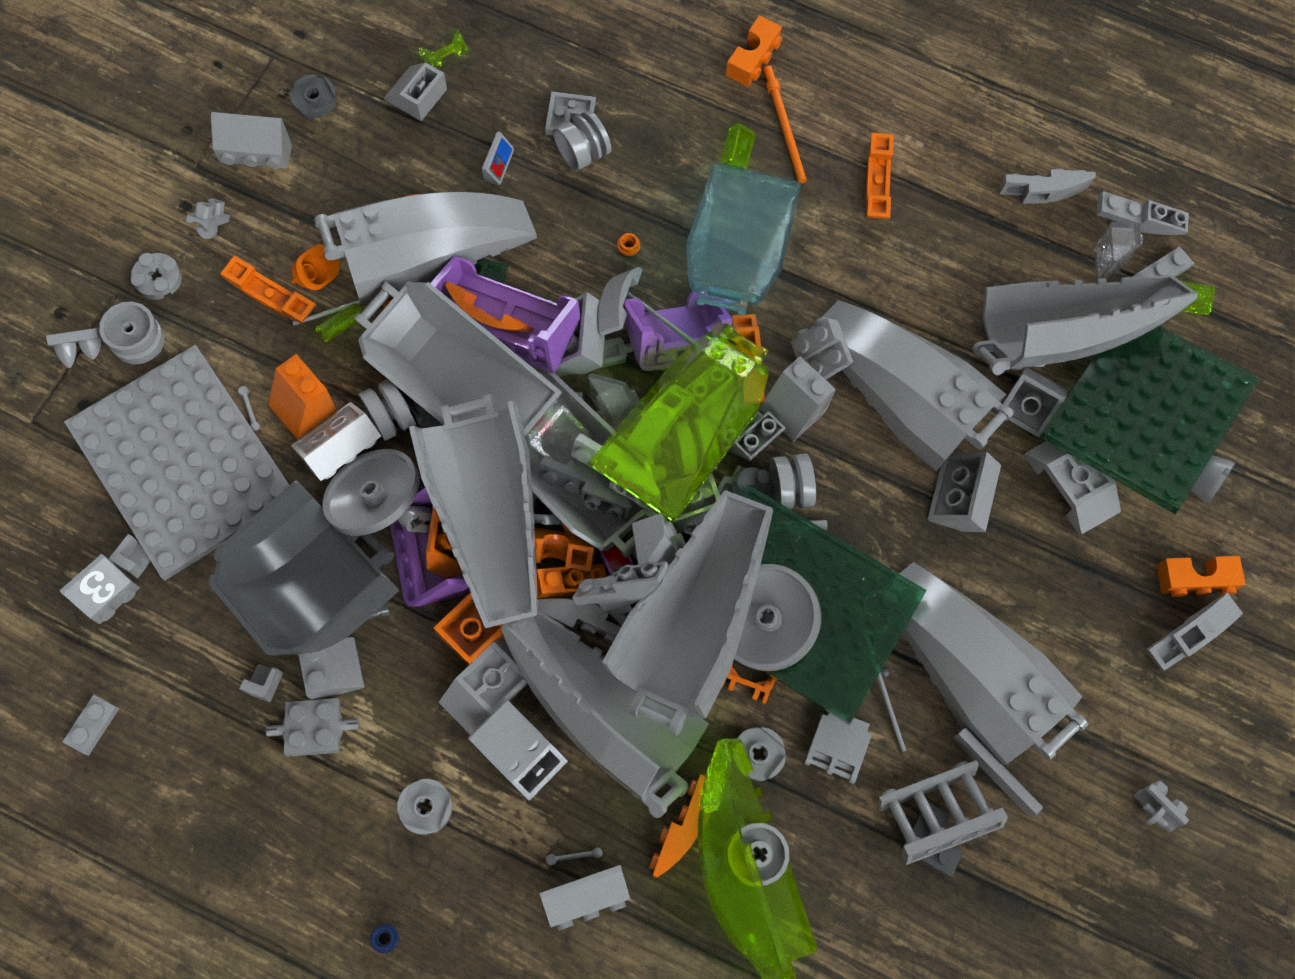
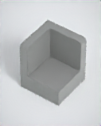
M129 534L109 558L113 563L137 579L151 562L141 544Z
M258 664L251 680L244 679L239 689L248 695L271 702L283 672L275 667L270 668Z

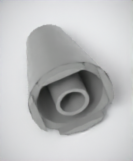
M1175 444L1171 448L1166 446L1159 457L1162 460L1161 466L1208 505L1235 465L1231 460Z

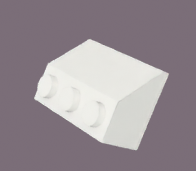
M350 402L293 443L291 447L313 474L322 481L332 477L343 464L352 462L362 450L375 445L381 435L366 413Z

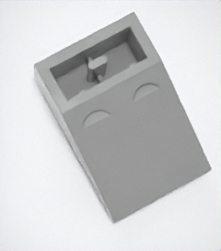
M507 699L468 737L481 753L529 801L568 762Z

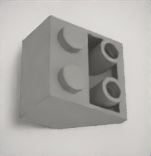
M426 62L410 66L386 94L384 100L422 121L447 90L444 72Z

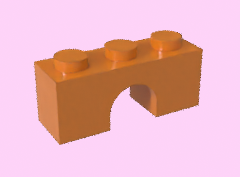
M759 15L749 29L746 44L755 50H745L738 46L727 62L725 76L746 87H749L753 80L756 81L761 74L762 66L769 63L772 51L774 49L777 50L782 42L783 37L780 36L782 26Z
M534 527L536 563H540L544 558H557L566 563V568L591 571L595 546L572 533Z
M1240 556L1214 557L1204 563L1206 576H1201L1194 570L1191 558H1167L1156 565L1161 594H1171L1172 597L1188 595L1187 593H1196V596L1211 595L1212 592H1220L1221 595L1227 592L1229 595L1235 594L1237 589L1246 585Z

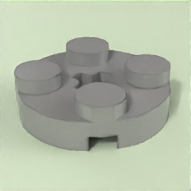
M162 253L142 254L131 271V283L143 297L152 300L163 299L164 295L170 292L173 294L179 288L182 281V274L176 261ZM157 272L162 275L161 278L157 277L155 280L152 278V275Z
M764 727L751 728L741 733L735 741L732 759L735 767L744 777L762 782L773 778L783 768L786 758L785 746L780 736L773 730ZM762 747L765 750L763 753L766 757L765 760H755L752 750L754 748L759 750Z
M421 779L408 785L400 794L397 803L398 815L405 828L419 835L439 832L448 823L453 809L450 793L441 783L432 779ZM426 799H429V805L432 806V810L422 815L418 804L419 802L424 803Z

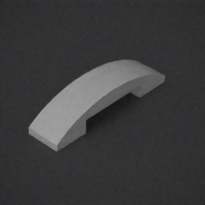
M641 267L617 274L606 284L599 305L598 321L601 336L623 328L627 317L623 304L629 287L638 285L642 273Z

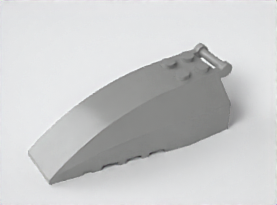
M442 192L413 195L378 201L332 213L333 215L329 216L320 214L314 218L316 228L320 230L325 247L323 249L325 258L327 260H336L346 257L361 305L370 303L382 290L381 286L385 281L398 292L407 282L431 283L433 278L441 272L454 256L477 264V260L488 255L494 257L502 251L513 249L537 238L522 200L485 193ZM337 227L342 245H334L329 228Z
M1172 275L1123 277L1120 282L1107 283L1105 278L1097 279L1096 283L1083 284L1082 280H1074L1073 284L1059 285L1058 281H1041L986 287L982 319L988 341L977 342L974 344L972 351L989 365V369L995 375H1000L1008 369L1021 370L1023 367L1030 366L1043 367L1046 364L1092 356L1127 343L1156 328L1195 301L1198 293ZM990 352H994L999 359H996Z
M839 300L822 316L838 320L847 347L854 361L853 364L842 370L850 379L854 388L857 387L866 398V402L877 410L882 416L883 422L896 437L936 472L964 438L976 448L982 449L987 444V439L996 429L1013 416V410L1009 406L1000 403L1006 396L1002 390L969 363L927 339L865 309ZM990 410L997 414L980 433L973 431Z
M491 394L483 395L481 399L454 406L449 404L441 406L445 424L443 426L422 429L416 426L409 427L421 479L433 507L437 511L442 523L441 526L448 537L453 554L457 558L464 580L471 591V596L485 628L538 615L530 455L517 404L509 401L507 402V408L496 412ZM486 408V415L455 423L453 421V416Z
M725 490L704 516L702 523L697 525L691 533L692 537L686 545L677 551L675 559L667 568L659 585L646 597L640 599L629 613L602 663L613 678L637 693L630 705V714L636 717L639 715L669 728V732L678 735L682 730L686 717L706 719L733 664L761 565L773 514L772 507ZM646 699L675 711L674 717H668L644 706Z
M913 562L876 593L893 622L898 625L905 641H908L916 653L915 656L919 663L923 664L930 675V680L939 689L944 697V702L962 729L967 728L1003 766L1032 745L1046 760L1050 761L1056 755V750L1077 731H1083L1088 726L1086 719L1074 710L1082 695L1044 654L988 611L926 569ZM1066 717L1070 723L1052 740L1045 743L1041 737L1061 719Z
M539 610L537 616L503 624L501 631L516 664L531 690L555 723L586 756L631 792L633 796L647 805L652 816L655 818L663 816L667 811V807L678 797H683L689 790L688 783L677 775L676 772L693 752L709 723L702 718L686 717L682 730L678 735L669 732V728L639 715L636 717L630 714L629 708L637 693L609 674L602 663L605 658L602 656L603 651L598 647L591 649L580 642L581 637L564 628L563 625ZM646 699L644 706L671 718L676 713L649 699ZM667 783L671 786V789L660 799L655 793Z

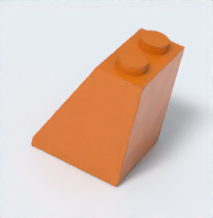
M297 354L275 369L268 405L297 440L337 412L327 389Z

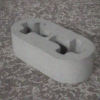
M410 506L399 518V523L409 532L429 533L433 508Z

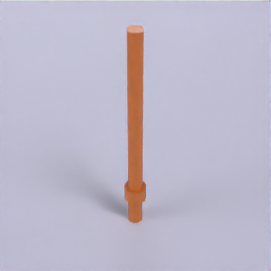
M766 66L763 70L767 80V91L772 96L799 184H802L807 179L779 92L781 87L778 79H775L772 66Z

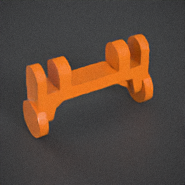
M732 664L727 679L731 680L727 690L733 691L735 683H740L755 689L752 696L753 700L757 701L760 691L765 693L762 703L766 704L777 675L773 674L772 678L754 683L739 677Z

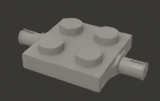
M339 698L285 702L283 724L267 725L266 729L268 731H266L267 737L283 736L284 755L286 757L340 753V739L343 731L359 730V719L343 720L341 716V700Z

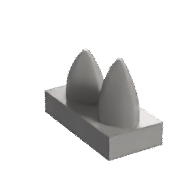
M99 328L48 335L46 339L48 346H54L59 360L67 368H71L76 358V343H79L82 352L93 360L100 351L102 337L99 333Z

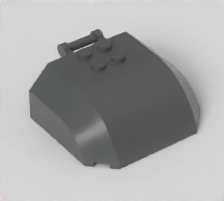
M297 480L215 550L214 560L217 561L214 575H210L209 586L267 655L273 656L313 653L333 646L352 634L400 591L379 569L383 564H388L392 561L394 553L389 548H385L372 534L351 536L337 531L326 519L322 506ZM362 538L376 555L370 559L354 541Z

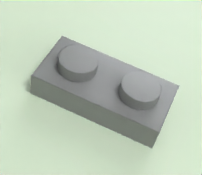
M93 695L63 740V743L89 756L119 708Z

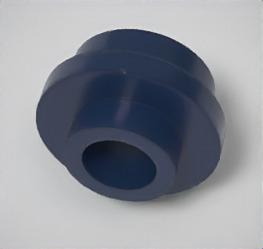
M390 924L378 925L370 936L372 948L379 953L391 952L397 946L399 940L396 928ZM383 933H387L390 936L387 944H383L380 941Z

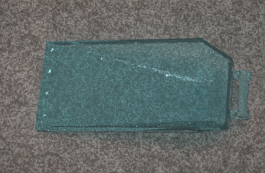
M714 162L686 243L688 282L691 291L699 294L697 299L698 305L704 306V304L738 311L739 315L745 316L747 307L757 306L764 299L783 267L802 182Z

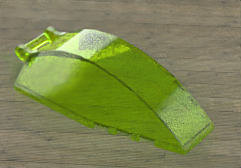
M722 739L716 744L706 773L698 817L700 866L709 903L725 934L732 944L754 965L761 974L762 979H796L791 961L815 953L817 945L790 863L788 862L786 871L777 881L769 885H763L755 859L759 858L760 853L757 849H753L752 852L751 844H744L740 827L751 823H765L769 825L768 822L772 821L773 817L770 811L763 812L758 797L764 794L761 787H753L748 774L753 771V767L742 740Z

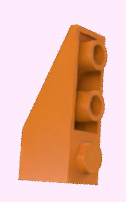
M604 564L592 565L591 571L566 567L537 569L538 600L573 597L582 580L607 577Z

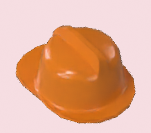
M318 244L301 254L293 264V279L291 282L310 290L317 291L322 289L339 274L340 260H327L323 252L324 245Z

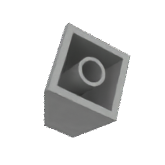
M799 356L782 372L761 404L759 411L763 415L769 411L786 428L782 433L790 441L794 442L827 411L836 389Z

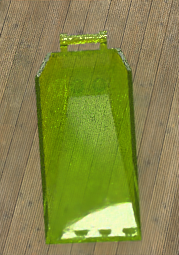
M730 324L724 328L720 335L714 331L706 333L679 355L588 463L589 466L674 523L757 414L767 383L768 366L761 362L769 350L765 347L760 348L734 331L735 328ZM728 338L736 344H738L739 346H741L742 348H744L745 350H747L748 352L755 355V358L746 353L745 351L741 350L731 342H729Z

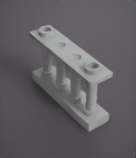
M977 760L970 763L967 761L960 762L949 771L899 790L889 789L881 794L877 806L879 811L891 809L906 840L901 854L906 865L1005 826L1008 816L1003 807L995 811L993 808H989L972 777L976 775L979 766ZM959 781L964 782L980 812L979 817L972 820L965 818L949 785ZM939 790L956 822L953 827L945 830L944 827L939 825L925 794ZM915 799L931 831L930 836L923 839L916 837L900 805L901 803Z

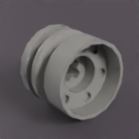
M590 110L582 112L581 116H575L573 124L566 121L553 129V137L559 153L566 164L575 172L589 166L591 158L597 161L602 156L605 157L611 152L608 134L599 118Z

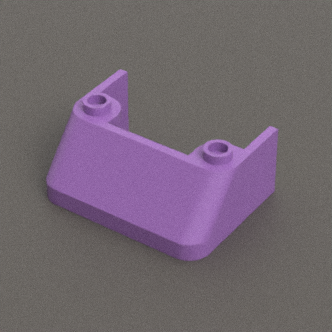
M426 488L415 495V499L410 506L433 508ZM399 519L390 524L403 598L408 606H423L454 599L470 591L463 574L444 579L427 570L426 550L429 533L409 532L399 523Z

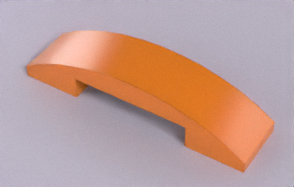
M871 133L866 174V217L890 219L891 196L889 195L891 158L894 145L893 134Z
M233 256L220 273L223 278L249 297L293 321L303 323L316 306L314 302L296 291L292 293L256 272L255 267L236 256Z
M447 281L445 286L453 300L464 312L477 321L507 332H533L534 327L516 317L504 314L502 320L478 308L473 305L477 295Z

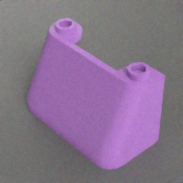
M710 287L691 292L684 307L656 311L702 345L704 349L710 351L711 354L709 356L651 313L645 312V307L641 300L633 298L624 301L623 308L627 313L624 324L636 361L642 370L652 371L717 360L723 357L728 350L733 319Z

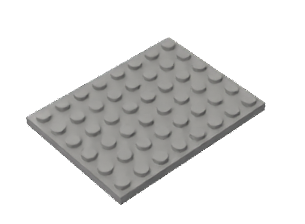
M196 345L64 421L164 581L221 546L290 486Z

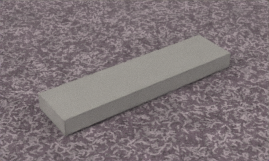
M967 728L958 731L952 737L974 761L977 760L983 771L1028 817L1037 815L1043 809L1042 805Z

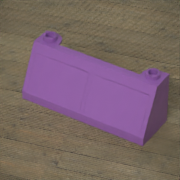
M454 256L431 284L456 305L457 303L453 300L445 285L447 281L459 285L477 295L473 305L500 320H502L504 314H508L534 327L532 333H513L477 321L527 364L553 374L558 368L580 320L578 300L569 296H560L557 299V303L478 275L474 264L470 260Z

